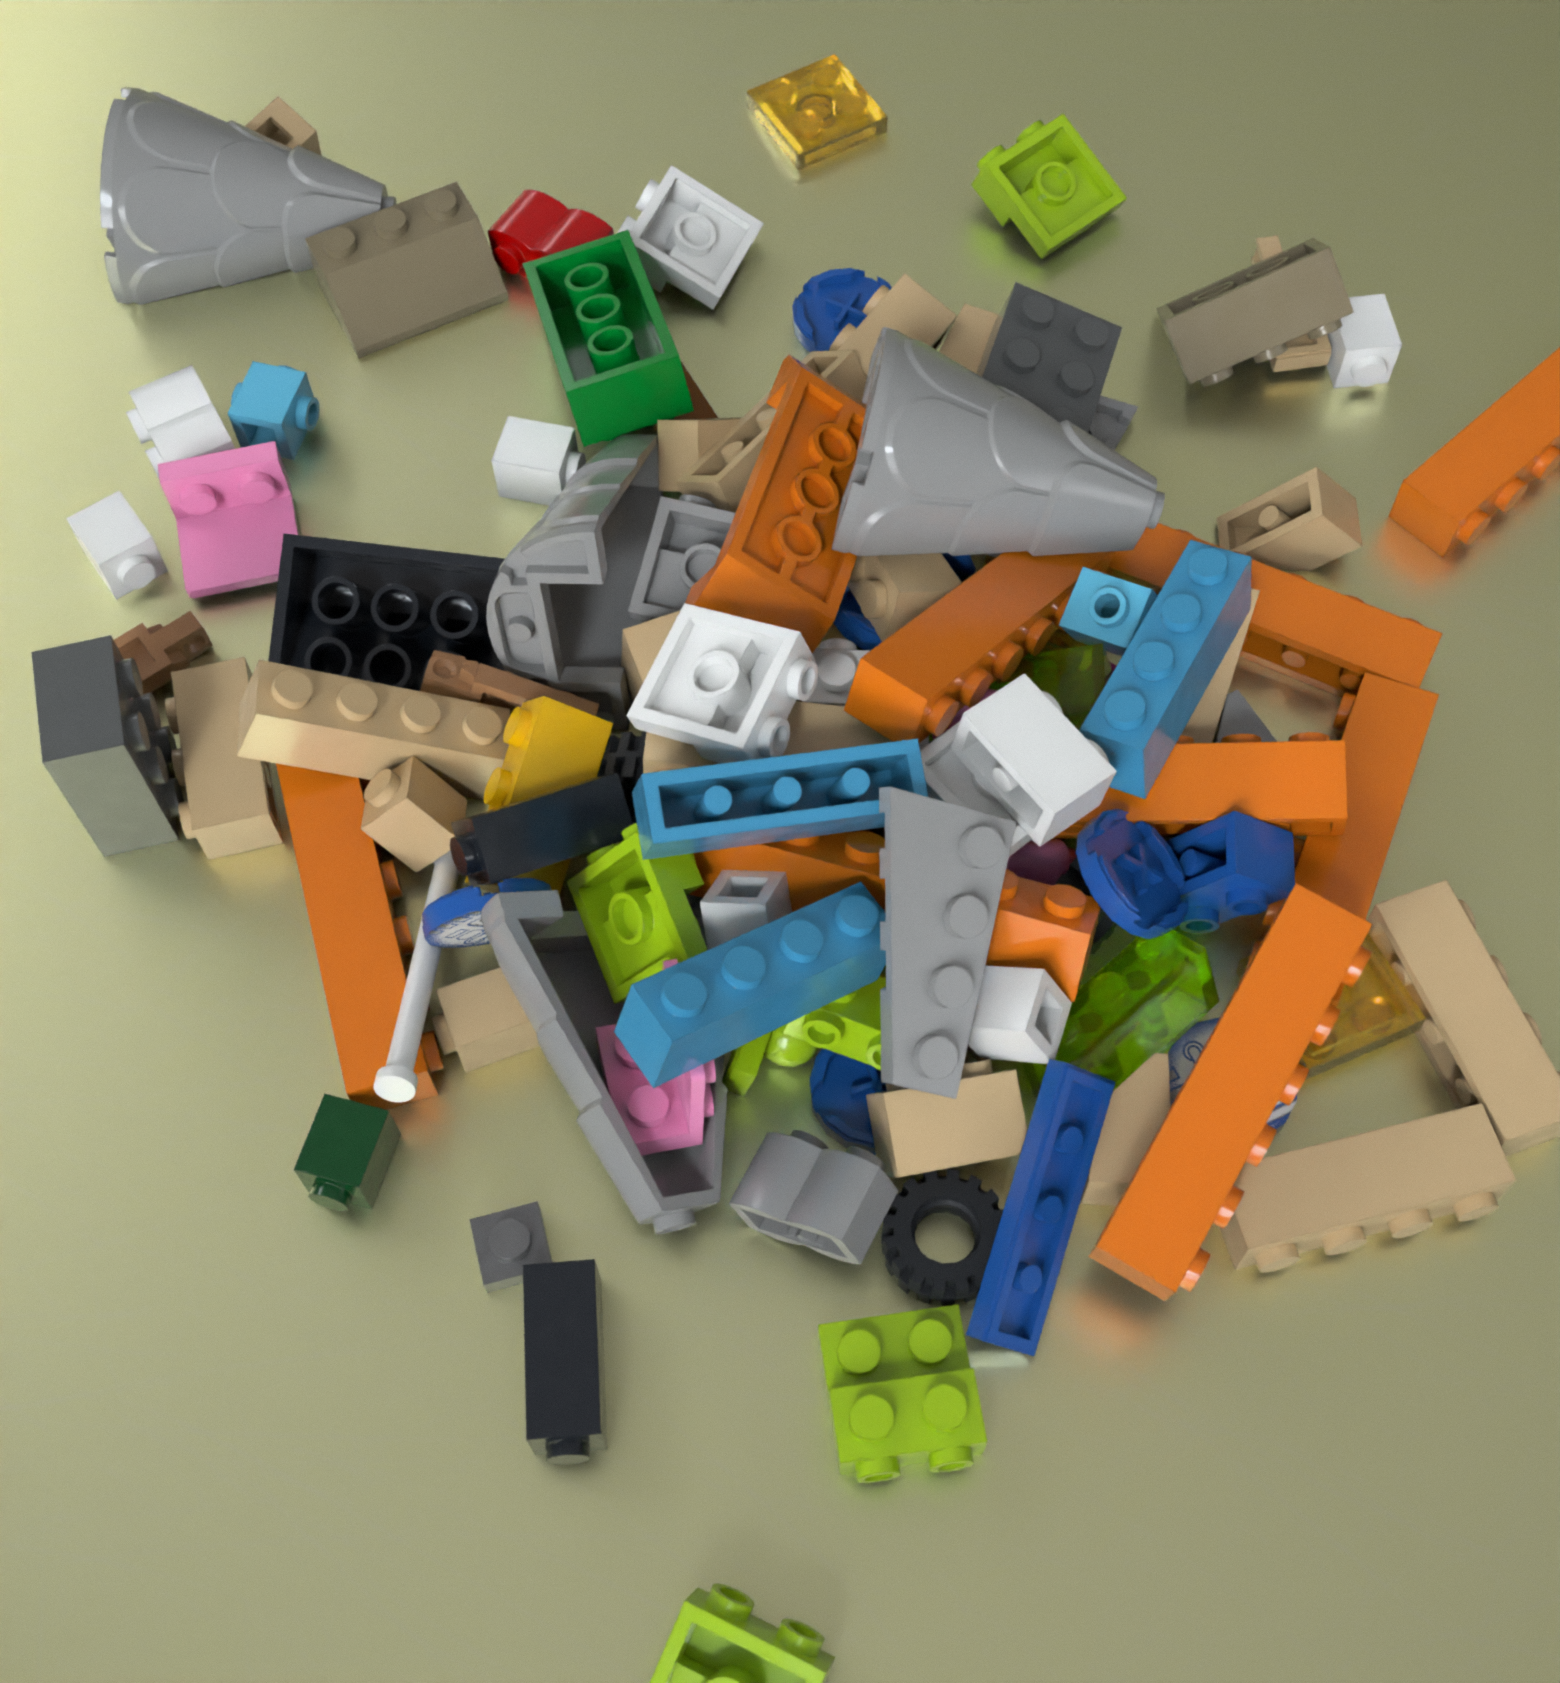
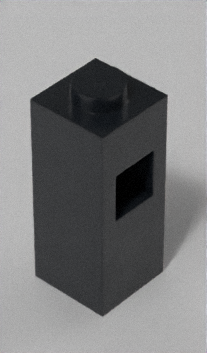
M618 773L591 778L451 822L455 837L450 839V850L457 870L462 876H468L470 886L489 885L624 841L621 832L633 825Z
M595 1259L523 1265L526 1440L535 1455L546 1454L547 1463L560 1465L582 1463L590 1460V1451L607 1449L601 1277Z

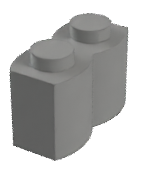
M793 1130L790 1136L769 1132L761 1143L729 1205L749 1227L783 1242L805 1245L812 1250L840 1261L861 1264L898 1189L884 1172L886 1167L884 1162L867 1150L855 1146L848 1147L846 1152L829 1149L820 1139L801 1130Z

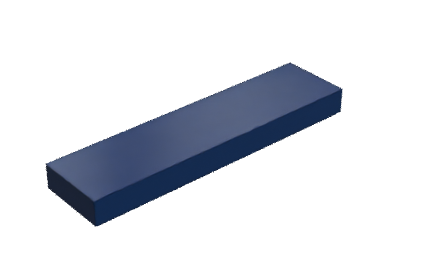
M1048 1060L966 1335L990 1344L1035 1356L1116 1082L1066 1062Z

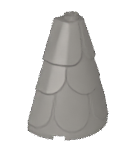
M124 87L121 89V98H126V100L114 99L111 105L102 150L100 216L101 228H107L106 236L115 252H105L104 259L109 283L117 303H137L142 305L218 285L227 287L289 269L294 273L312 269L313 265L305 238L397 204L396 197L388 196L386 186L376 180L298 145L292 149L232 120L229 122L223 121L161 93L147 92L140 88Z
M883 327L870 359L862 403L867 405L855 463L841 500L831 550L852 553L856 556L949 553L952 556L1021 551H1028L1032 556L1127 551L1134 549L1146 527L1154 529L1157 526L1162 514L1165 494L1156 491V477L1069 420L1065 419L1058 422L1020 395L1005 387L994 385L924 342L912 339L898 330Z
M622 435L616 437L574 473L566 483L564 490L551 503L542 518L507 555L499 567L487 603L486 620L488 634L494 651L505 670L560 691H567L583 699L598 703L599 707L596 717L613 723L612 729L628 730L630 720L626 715L633 704L627 687L625 669L621 667L622 629L644 622L632 619L628 609L661 496H663V491H659L658 435Z
M558 890L497 893L484 905L481 911L484 932L493 947L498 964L537 1033L538 1043L542 1052L580 1112L576 1122L638 1224L653 1223L655 1234L674 1232L695 1225L694 1212L720 1202L728 1088L722 1083L724 1055L714 1059L716 1082L710 1083L714 1116L704 1118L702 1145L641 1156L605 1087L596 1044L595 1027L617 1024L625 1001L614 1004L579 912L562 910ZM688 894L686 897L694 916L699 922L701 934L707 946L700 906L702 898Z

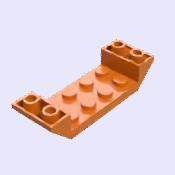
M789 354L782 362L766 402L777 411L716 563L691 587L685 603L799 631L813 654L835 621L857 556L852 553H843L831 550L841 500L856 459L866 404Z

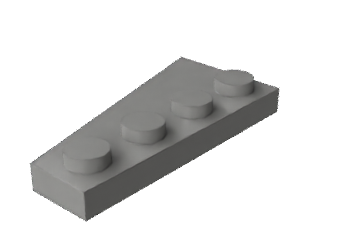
M879 787V813H885V848H879L880 879H885L886 921H880V950L886 951V987L880 990L881 1082L956 1099L1016 821L894 787Z

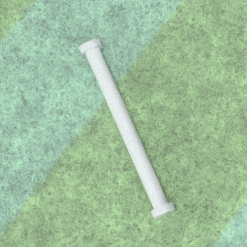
M451 850L433 862L435 866L424 910L430 903L441 896L454 892L456 889L459 871L454 864ZM422 919L386 1066L381 1067L377 1071L373 1085L374 1091L378 1096L391 1102H406L411 1100L416 1094L418 1077L413 1071L442 947L432 946L425 940Z

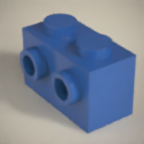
M1238 811L1230 812L1166 841L1172 848L1185 876V884L1179 889L1181 901L1185 902L1188 900V913L1179 925L1180 929L1185 932L1209 933L1217 930L1220 923L1238 916L1260 914L1267 910L1269 904L1287 898L1295 886L1293 833Z

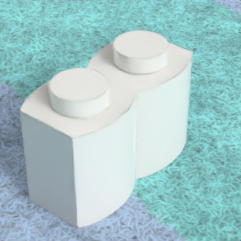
M192 365L129 391L136 408L127 411L126 414L141 444L150 440L153 441L155 446L145 450L158 478L157 464L235 449L219 414Z

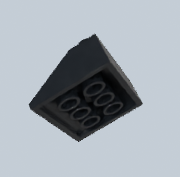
M284 533L268 661L416 691L421 689L423 677L434 650L464 656L466 660L477 661L479 664L482 663L505 670L492 646L486 620L489 594L499 567L505 558Z

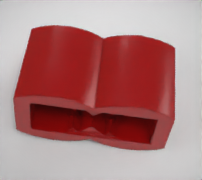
M531 189L524 190L487 230L492 254L498 266L509 274H519L524 277L527 276L523 263L614 234L613 228L599 217L584 210L568 209L550 195Z

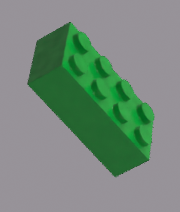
M629 230L523 263L584 447L601 441L613 440L622 434L656 424L657 420L674 419L677 416L694 411L678 351Z

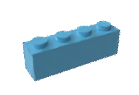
M1190 540L1080 728L1081 734L1086 739L1094 741L1103 749L1109 763L1117 771L1109 787L1146 799L1251 609V556Z
M918 739L641 774L632 791L642 858L643 860L885 827V813H879V787H894L928 797Z
M859 882L631 984L614 1033L651 1086L655 1088L877 981L886 965V951L880 950V921H886L885 911L863 883Z

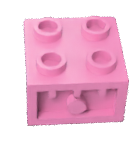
M275 441L157 464L160 484L176 518L185 589L190 598L194 599L278 582L283 534L299 535L291 484Z
M677 958L663 961L662 970L678 964ZM617 1024L595 1027L596 1044L605 1087L641 1156L702 1145L704 1118L714 1116L713 1097L710 1083L716 1082L714 1059L653 1088L614 1033Z

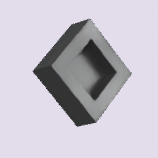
M538 1201L470 1219L483 1285L487 1293L522 1284L523 1265L553 1262Z

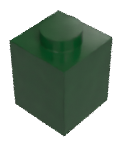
M324 1094L294 1171L308 1192H310L308 1197L324 1207L338 1211H347L350 1204L373 1209L401 1133L389 1110Z

